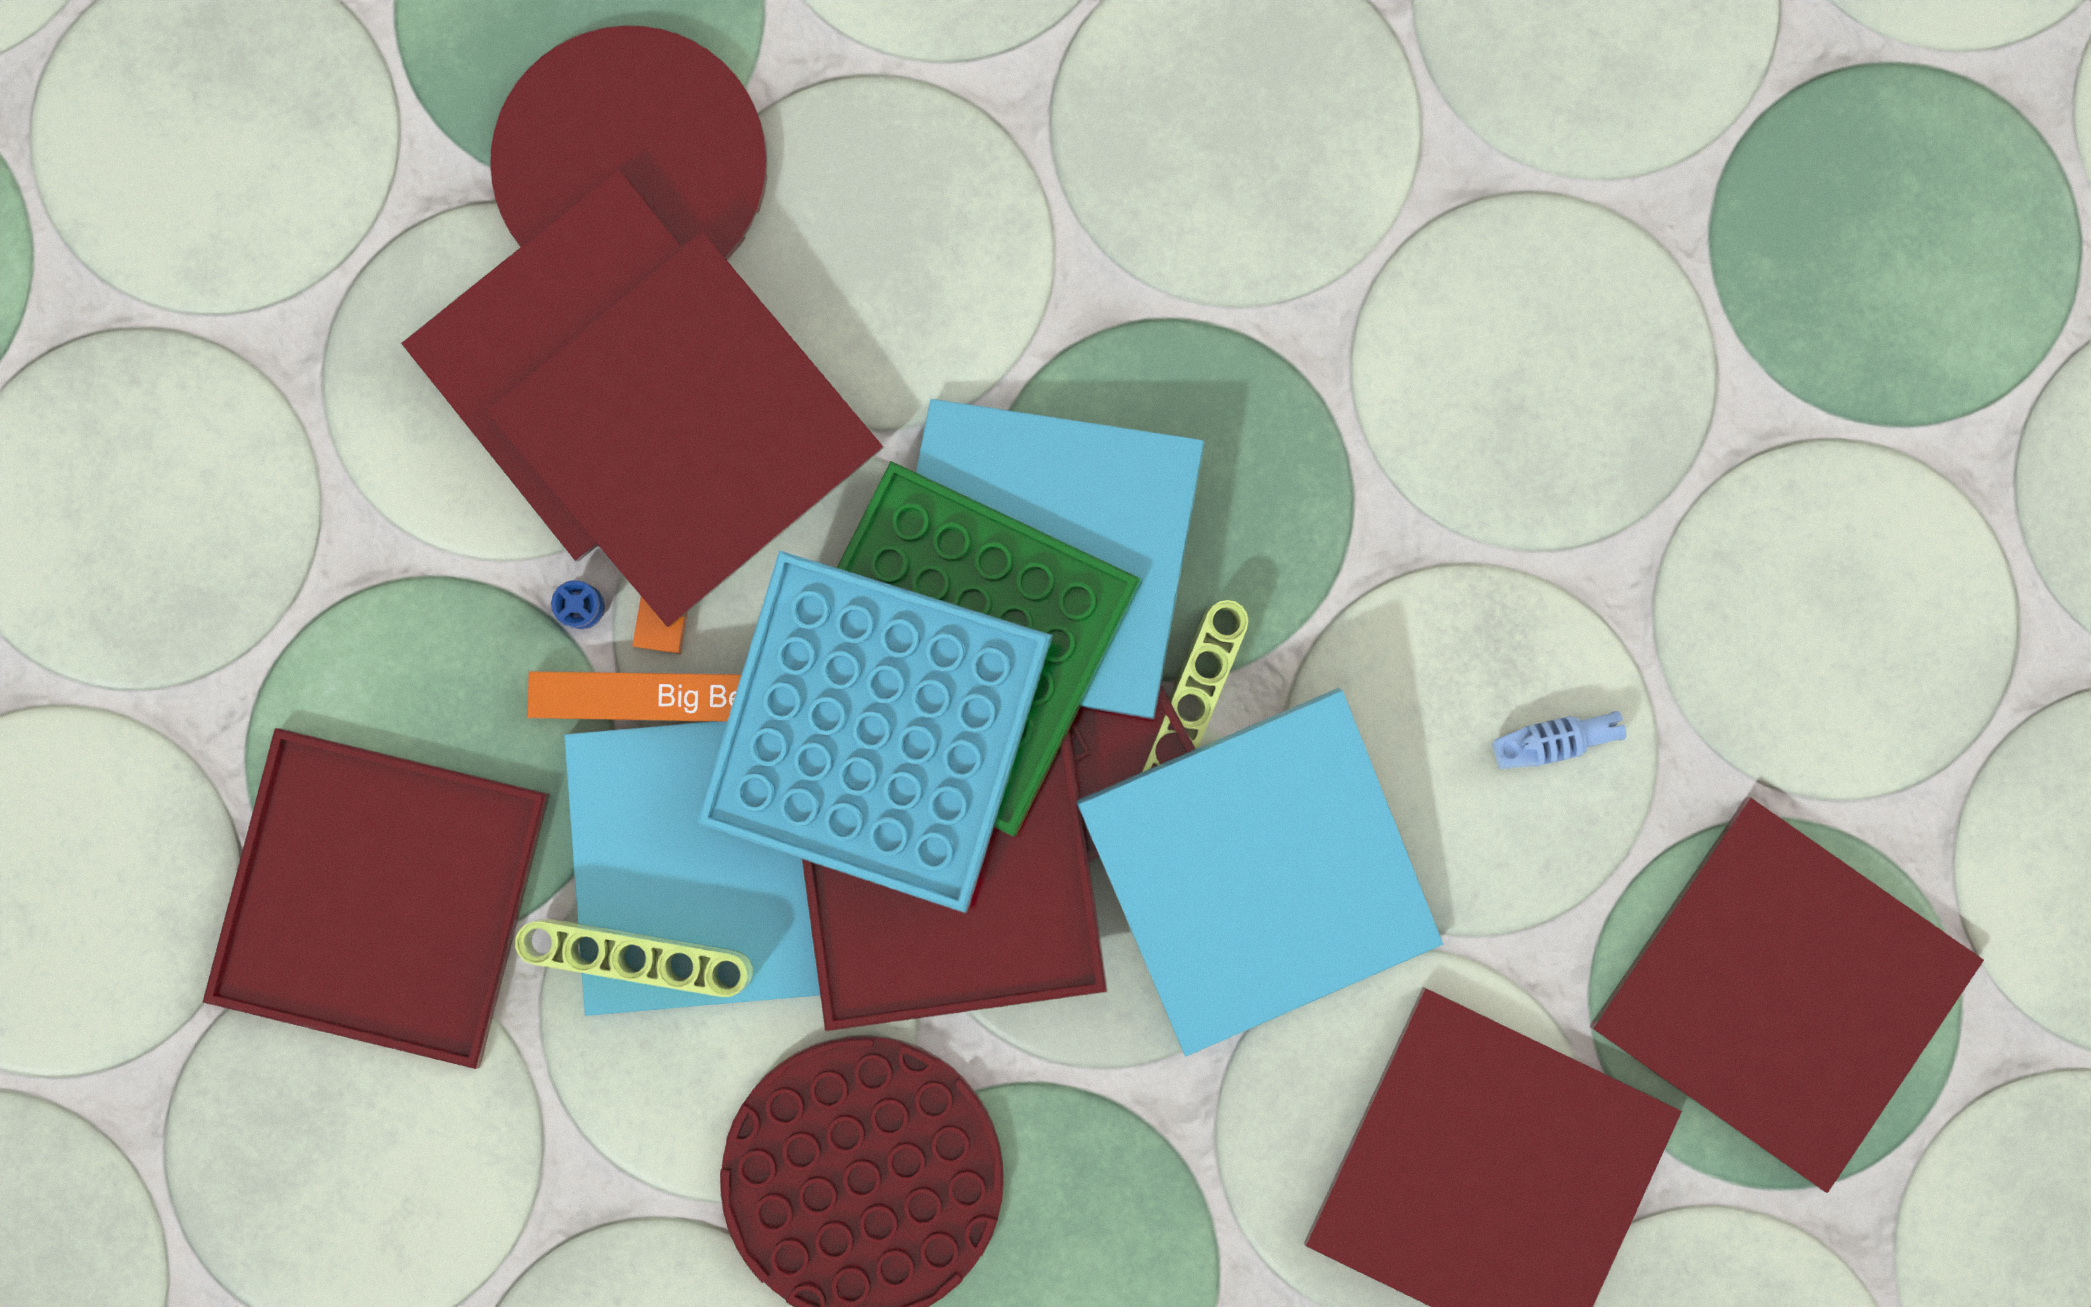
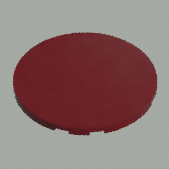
M625 25L606 27L583 33L557 45L541 56L517 81L506 98L494 129L490 158L491 180L501 216L520 247L619 169L681 247L703 231L725 259L728 260L743 243L757 212L759 213L767 183V145L762 123L746 88L733 71L711 51L684 36L659 28Z
M871 1035L846 1036L826 1040L798 1051L778 1064L754 1087L741 1105L726 1138L722 1169L720 1171V1193L729 1233L739 1254L757 1279L762 1283L764 1282L771 1290L784 1298L786 1303L793 1307H929L956 1288L972 1270L986 1250L998 1222L1004 1185L1003 1158L998 1135L988 1110L976 1091L952 1066L931 1052L902 1040Z

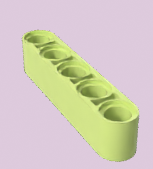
M1219 601L1206 609L1168 698L1196 749L1201 743L1247 630V612L1243 606L1235 601ZM1218 610L1228 611L1235 619V628L1229 635L1220 634L1214 628L1213 618ZM1202 652L1210 653L1217 660V672L1210 679L1199 675L1195 667L1196 659ZM1185 695L1193 696L1200 704V714L1192 722L1185 721L1178 714V702ZM1167 715L1164 717L1142 772L1151 769L1153 763L1160 765L1156 758V745L1160 738L1166 734L1176 733L1175 730H1168L1170 720Z
M541 919L530 922L518 931L515 938V949L518 956L525 962L533 965L719 997H731L741 992L750 984L753 977V966L750 959L743 953L735 950L554 919ZM538 928L545 930L552 939V945L547 954H541L533 947L532 937ZM583 937L592 938L599 947V954L594 962L585 961L579 954L578 945ZM630 945H637L644 950L646 962L641 970L630 968L625 961V952ZM676 953L688 955L693 962V971L688 978L678 977L671 968V961ZM722 961H730L738 966L740 980L736 986H727L720 981L718 967Z

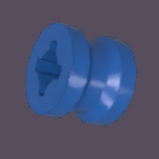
M573 580L563 583L556 589L552 596L551 607L558 621L566 626L583 630L599 623L604 615L605 603L599 590L585 582Z

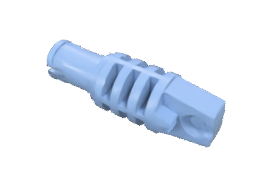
M1613 711L1610 714L1585 720L1567 716L1525 726V728L1495 739L1492 746L1499 769L1537 767L1582 756L1583 753H1586L1587 747L1616 740H1625L1626 728L1625 724L1617 726V722L1623 720L1619 711Z

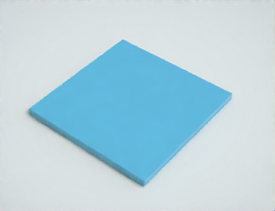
M930 399L916 473L1141 578L1142 583L1080 707L1155 719L1205 446L1204 440Z
M779 550L697 824L964 913L967 912L1053 635Z
M1340 688L1076 801L1185 1057L1444 945L1344 692Z
M713 721L564 734L578 924L735 950L747 956L753 966V977L750 984L744 990L731 997H719L582 973L585 1016L820 995L802 858L697 824L727 722ZM583 937L580 940V956L585 961L594 962L599 954V947L592 938ZM630 945L625 952V961L630 968L641 970L646 962L644 950L637 945ZM676 953L672 958L671 968L678 977L688 978L693 971V962L688 955ZM722 961L718 967V977L723 984L736 986L740 980V970L735 963Z

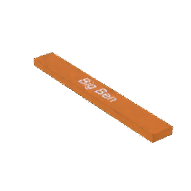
M529 671L527 718L727 722L742 674Z

